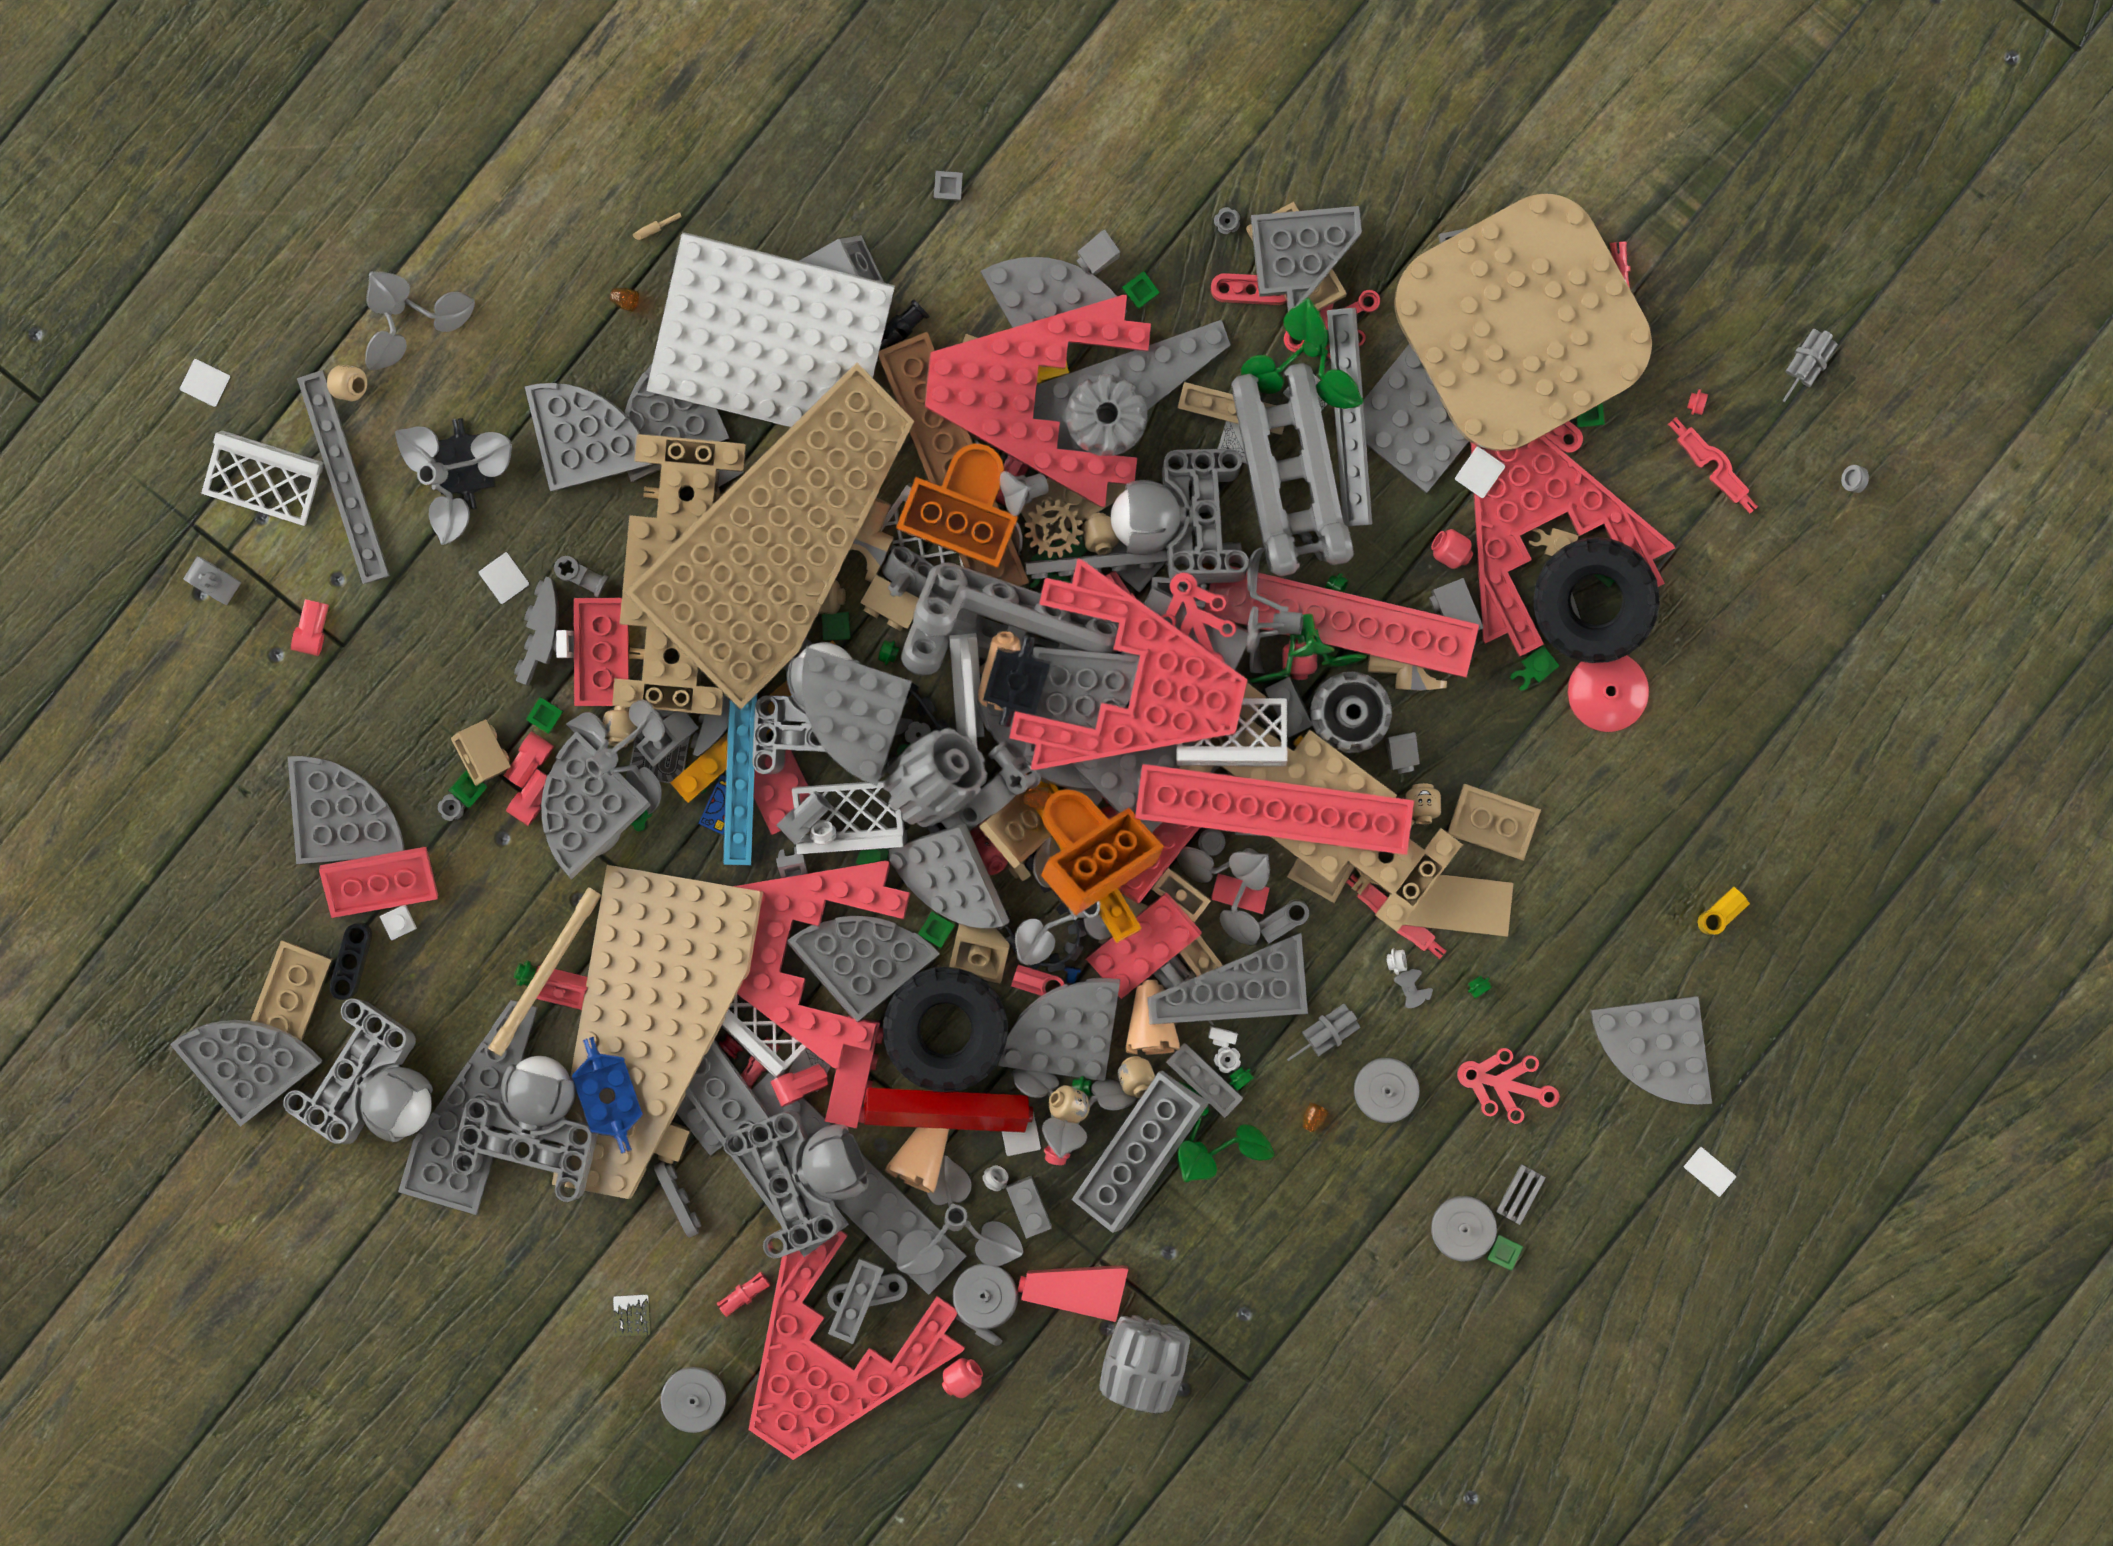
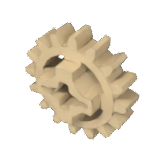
M1046 500L1045 508L1042 509L1038 504L1035 506L1037 514L1029 512L1028 516L1032 519V523H1025V527L1030 528L1031 532H1028L1025 536L1026 538H1033L1030 544L1031 548L1035 546L1040 547L1038 549L1039 555L1045 550L1048 552V558L1050 559L1054 552H1057L1059 558H1062L1063 550L1071 554L1072 548L1070 545L1078 546L1080 544L1075 538L1076 536L1083 535V531L1077 530V526L1082 525L1083 522L1082 520H1075L1078 514L1077 510L1071 513L1068 511L1070 508L1069 503L1063 508L1060 507V500H1056L1055 506H1051L1049 500ZM1050 511H1058L1057 515L1047 519L1042 516ZM1067 517L1072 524V534L1065 530L1064 522ZM1061 518L1059 522L1061 533H1054L1047 540L1049 536L1047 525H1054ZM1036 525L1041 527L1044 532L1041 541L1036 535ZM1061 539L1066 542L1059 547H1049L1056 540Z

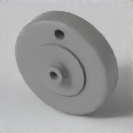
M1387 1057L1378 1058L1367 1063L1359 1071L1354 1083V1096L1358 1107L1366 1116L1378 1122L1392 1123L1405 1118L1412 1112L1419 1098V1083L1412 1069L1402 1061Z
M1456 1196L1446 1200L1438 1207L1432 1218L1431 1233L1436 1246L1444 1255L1457 1261H1472L1482 1257L1492 1247L1496 1238L1497 1225L1492 1211L1485 1203L1471 1196Z
M974 1265L966 1269L955 1283L953 1289L955 1310L964 1322L975 1328L992 1329L999 1327L1007 1322L1016 1310L1018 1303L1017 1285L1012 1276L999 1266Z
M686 1367L675 1372L667 1380L661 1393V1408L668 1422L675 1428L688 1433L702 1432L714 1426L721 1418L726 1406V1392L722 1382L713 1372L702 1367Z

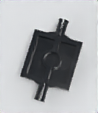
M453 419L454 436L438 440L439 452L435 456L436 463L450 465L475 459L471 451V444L481 434H465L464 419ZM478 463L448 470V477L445 482L440 484L441 487L452 494L464 495V500L469 510L477 509L474 493L482 489L496 487L494 477L483 475L479 471Z
M1023 636L1020 651H1011L1001 647L997 648L983 701L996 704L1003 709L999 724L1003 726L1007 716L1005 727H1010L1013 712H1025L1036 715L1051 662L1036 658L1030 654L1035 641L1032 637H1030L1026 647L1028 636Z

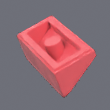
M1218 873L1211 900L1233 905L1243 881ZM1246 886L1237 907L1263 914L1270 888L1264 887L1262 890H1252Z
M554 969L536 999L582 1010L584 995L588 987L586 986L587 977Z

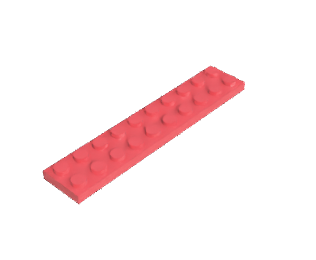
M1230 566L1231 568L1236 569V570L1241 569V568H1237V567ZM1247 572L1244 579L1239 582L1211 583L1209 592L1225 596L1227 606L1221 611H1214L1210 604L1206 602L1204 611L1225 620H1232L1236 624L1248 626L1253 606L1258 607V623H1273L1274 614L1280 613L1279 610L1250 596L1247 586ZM1258 572L1257 594L1280 606L1289 607L1288 612L1313 614L1315 630L1318 629L1322 644L1467 678L1479 624ZM1215 598L1214 605L1221 608L1223 606L1222 599ZM1260 628L1266 631L1273 630V628Z
M1142 764L1135 818L1407 855L1414 800Z

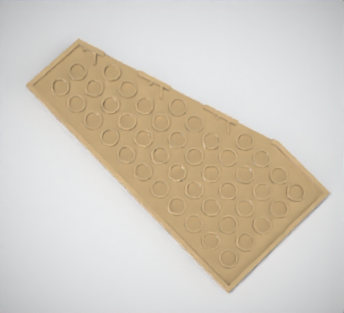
M855 363L624 592L739 709H742L799 652L914 420L858 363Z
M607 865L586 983L588 987L584 995L570 1078L587 1060L588 1054L583 1040L588 1039L590 1048H592L589 1038L594 1037L600 1054L624 1057L643 1116L627 1132V1138L632 1149L627 1152L624 1142L623 1145L626 1153L621 1154L617 1139L613 1136L597 1134L585 1191L625 1199L633 1197L665 1130L670 1126L686 1095V1090L720 1030L726 1018L725 1015L743 980L747 978L750 972L763 896L762 891ZM604 1089L600 1092L599 1098L603 1103L609 1104L614 1101L615 1093L611 1089ZM577 1093L575 1102L565 1117L566 1119L569 1118L587 1123ZM584 1129L578 1131V1140L582 1143L587 1141L588 1134ZM574 1155L571 1158V1165L577 1170L580 1169L582 1161L579 1156ZM554 1172L552 1185H556L558 1173ZM567 1182L565 1184V1187L575 1189L573 1183Z

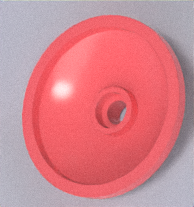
M1626 655L1618 660L1607 663H1587L1581 661L1570 676L1567 693L1573 713L1583 724L1597 731L1613 732L1627 728L1642 715L1648 702L1649 686L1642 668L1636 661ZM1608 686H1612L1615 688V694L1613 696H1608L1606 694V688Z

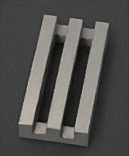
M1521 1164L1496 1212L1520 1225L1546 1177ZM1525 1172L1528 1176L1507 1212L1504 1208ZM1535 1177L1537 1180L1520 1212L1515 1216L1514 1213L1532 1179Z

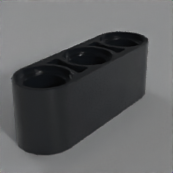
M365 923L352 924L344 932L330 983V992L338 1000L351 998L358 991L372 940V930ZM355 928L362 929L365 934L361 943L354 941L352 937V932ZM348 954H353L357 958V965L354 969L347 967L345 963V958ZM341 980H345L350 984V991L347 995L340 993L338 990V984Z

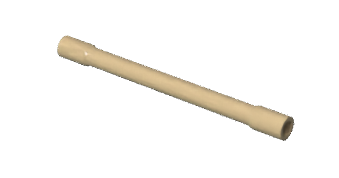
M589 887L577 904L575 912L505 1024L499 1029L488 1047L489 1050L502 1057L542 988L582 924L590 916L600 900L601 894Z

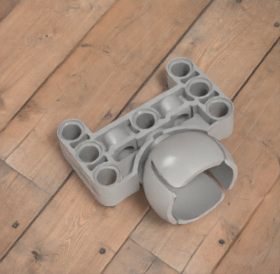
M788 1110L738 1129L727 1135L724 1139V1150L730 1156L737 1157L751 1151L753 1152L782 1229L769 1235L764 1240L763 1249L769 1257H783L827 1240L837 1234L841 1229L842 1221L833 1200L854 1198L867 1189L869 1181L865 1176L867 1169L854 1136L849 1133L848 1127L844 1124L826 1126L808 1139L809 1137L800 1115L795 1111ZM784 1117L792 1120L793 1129L791 1131L784 1129L782 1126V1119ZM759 1127H764L768 1131L767 1140L759 1138L757 1134ZM735 1136L743 1140L744 1146L742 1150L734 1147L733 1138ZM781 1177L787 1180V1191L779 1189L777 1186L778 1178ZM823 1219H829L832 1222V1232H827L823 1229L821 1224ZM799 1228L807 1231V1241H801L797 1237V1230ZM773 1238H779L783 1242L784 1247L782 1251L774 1249L772 1245Z

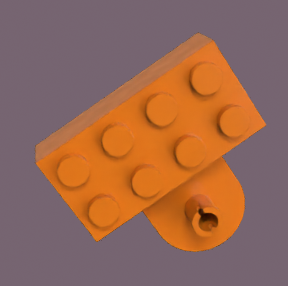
M983 444L967 445L961 448L952 458L942 486L915 477L896 529L999 569L1018 516H1012L1008 512L993 507L1000 489V475L1004 472L1003 462L998 453Z
M1061 790L1052 794L1048 798L1042 812V819L1046 829L1062 846L1063 850L1048 859L1041 876L1075 915H1078L1156 864L1164 848L1142 821L1135 818V814L1130 808L1125 809L1108 820L1089 797L1075 790Z

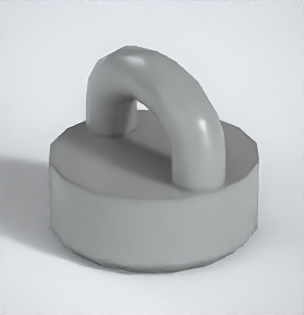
M1858 465L1848 466L1841 478L1844 489L1854 493H1861L1869 481L1867 469Z

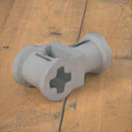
M570 556L560 557L554 565V571L560 579L571 581L590 590L597 598L600 596L609 578L607 575L601 576L578 564ZM568 562H572L571 567L574 569V572L572 574L567 573L565 576L562 575L561 565H567Z
M1007 740L1001 742L989 753V757L995 759L1003 770L1000 772V775L1005 779L1006 785L1012 793L1020 794L1026 791V789H1033L1039 785L1041 780L1039 770H1031V764H1029L1024 756L1018 758L1009 748L1010 743Z

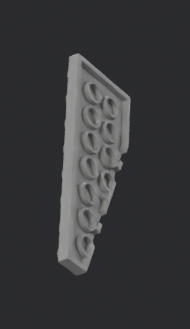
M1222 320L1151 344L1147 352L1134 350L1036 385L1033 419L1060 422L1057 449L1087 452L1075 442L1070 435L1066 423V408L1070 396L1081 383L1088 378L1098 375H1115L1124 378L1136 386L1144 398L1147 410H1149L1203 366L1230 347ZM1102 410L1098 414V419L1104 424H1110L1114 420V416L1111 411Z
M510 1000L492 1026V1029L478 1046L476 1052L413 1140L398 1192L474 1215L478 1213L494 1157L484 1155L480 1169L472 1174L459 1175L453 1170L452 1157L464 1107L469 1100L478 1097H486L503 1102L501 1094L502 1078L509 1065H517L523 1060L538 1007L531 1006L516 1030L514 1038L501 1057L489 1050L488 1047L518 1003L516 1000ZM478 1102L474 1107V1111L477 1116L482 1117L485 1109ZM470 1129L468 1132V1138L472 1143H476L478 1140V1133L474 1129ZM464 1155L462 1158V1165L465 1169L469 1170L472 1166L471 1158L467 1155Z

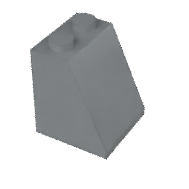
M862 235L837 239L799 261L884 283Z

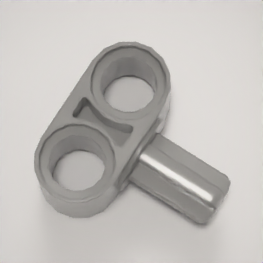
M904 546L894 547L882 566V573L892 581L888 587L891 591L890 595L901 597L907 591L914 596L920 597L929 572L934 566Z
M199 556L196 557L183 578L194 587L225 605H228L241 584L239 580Z

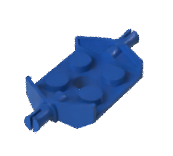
M590 1037L589 1040L592 1048H590L588 1039L583 1040L588 1054L587 1060L572 1074V1078L591 1133L613 1136L617 1139L620 1153L623 1154L626 1153L623 1142L627 1152L632 1150L627 1138V1132L643 1116L624 1057L600 1054L594 1037ZM611 1089L614 1091L615 1099L612 1103L605 1104L600 1100L599 1095L602 1090Z

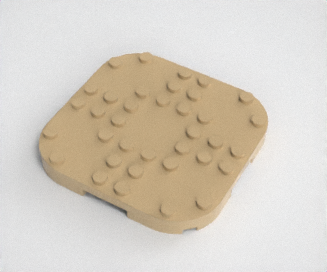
M1537 194L1515 202L1419 255L1408 265L1397 285L1394 299L1395 313L1405 337L1421 361L1456 429L1468 441L1486 449L1508 451L1520 448L1607 401L1633 385L1644 372L1650 359L1652 349L1651 331L1641 308L1590 216L1577 203L1563 196Z

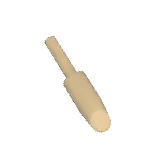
M679 212L659 223L657 221L652 222L636 231L633 237L637 240L644 239L661 231V227L682 216Z

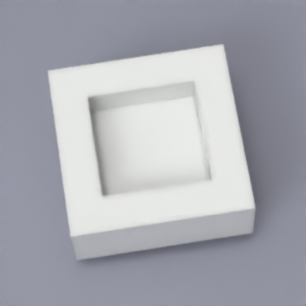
M556 630L553 647L557 653V658H574V631Z
M402 905L380 916L391 941L417 929L406 905Z
M1210 1026L1208 1037L1213 1039L1212 1044L1228 1048L1229 1043H1236L1238 1034L1237 1032Z

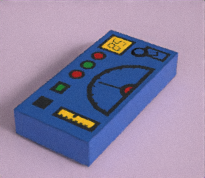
M720 775L698 823L724 835L726 776Z

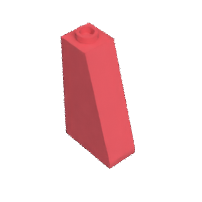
M1128 1266L1028 1270L1026 1277H1020L1017 1292L1022 1293L1021 1300L1116 1322Z

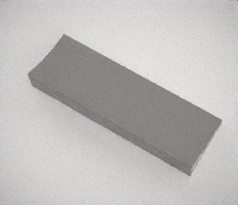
M1164 1071L1158 1072L1071 1200L1112 1233L1123 1229L1210 1102L1178 1083Z

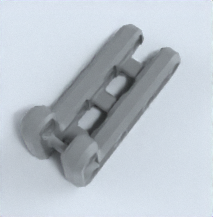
M1305 363L1290 365L1284 372V376H1287L1291 396L1286 404L1266 408L1260 400L1257 385L1259 379L1252 374L1237 376L1231 383L1263 547L1266 548L1264 550L1269 572L1277 576L1294 574L1300 567L1297 559L1299 555L1320 551L1322 561L1330 565L1348 563L1353 557L1349 529L1344 525L1315 379L1311 366ZM1294 425V428L1298 430L1301 445L1300 455L1279 461L1275 460V456L1271 454L1268 439L1270 429ZM1304 478L1305 482H1308L1310 489L1311 508L1287 514L1286 510L1282 508L1279 493L1280 484L1284 481ZM1310 531L1316 532L1319 539L1318 543L1300 547L1295 546V539L1292 535Z
M942 563L934 566L929 572L914 611V622L904 644L901 660L904 666L916 675L925 676L933 674L941 667L946 651L950 648L949 635L976 633L978 658L987 660L992 638L1003 631L1011 632L1017 636L1020 645L1022 644L1023 636H1028L1026 647L1030 637L1034 638L1035 641L1030 653L1032 655L1034 647L1116 653L1118 650L1113 649L1119 624L1110 620L1039 605L1040 593L953 563ZM981 616H985V617H988V618H991V619H994V620L1003 622L1004 624H1007V625H1002V624H1000V623H997V622H994V621L985 619V618H983V617H981ZM1033 634H1037V635H1040V636H1043V637H1046V638L1055 640L1056 642H1052V641H1049V640H1046V639H1043V638L1034 636Z

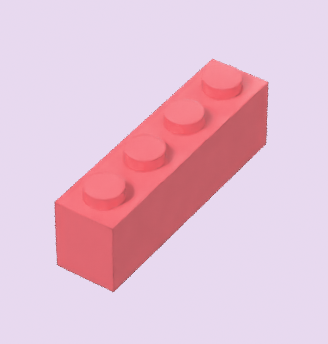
M864 1018L861 1021L877 1024L871 1051L849 1045L844 1046L839 1069H836L825 1122L844 1124L852 1128H857L859 1122L864 1123V1107L862 1106L864 1096L866 1095L867 1087L872 1088L873 1081L868 1080L870 1070H876L879 1055L874 1054L876 1043L882 1044L883 1028H880L881 1021Z

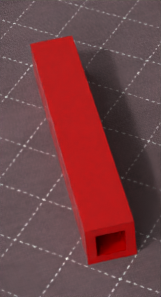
M867 1087L864 1099V1125L1025 1133L1028 1122L1033 1120V1106H1029L1028 1095Z

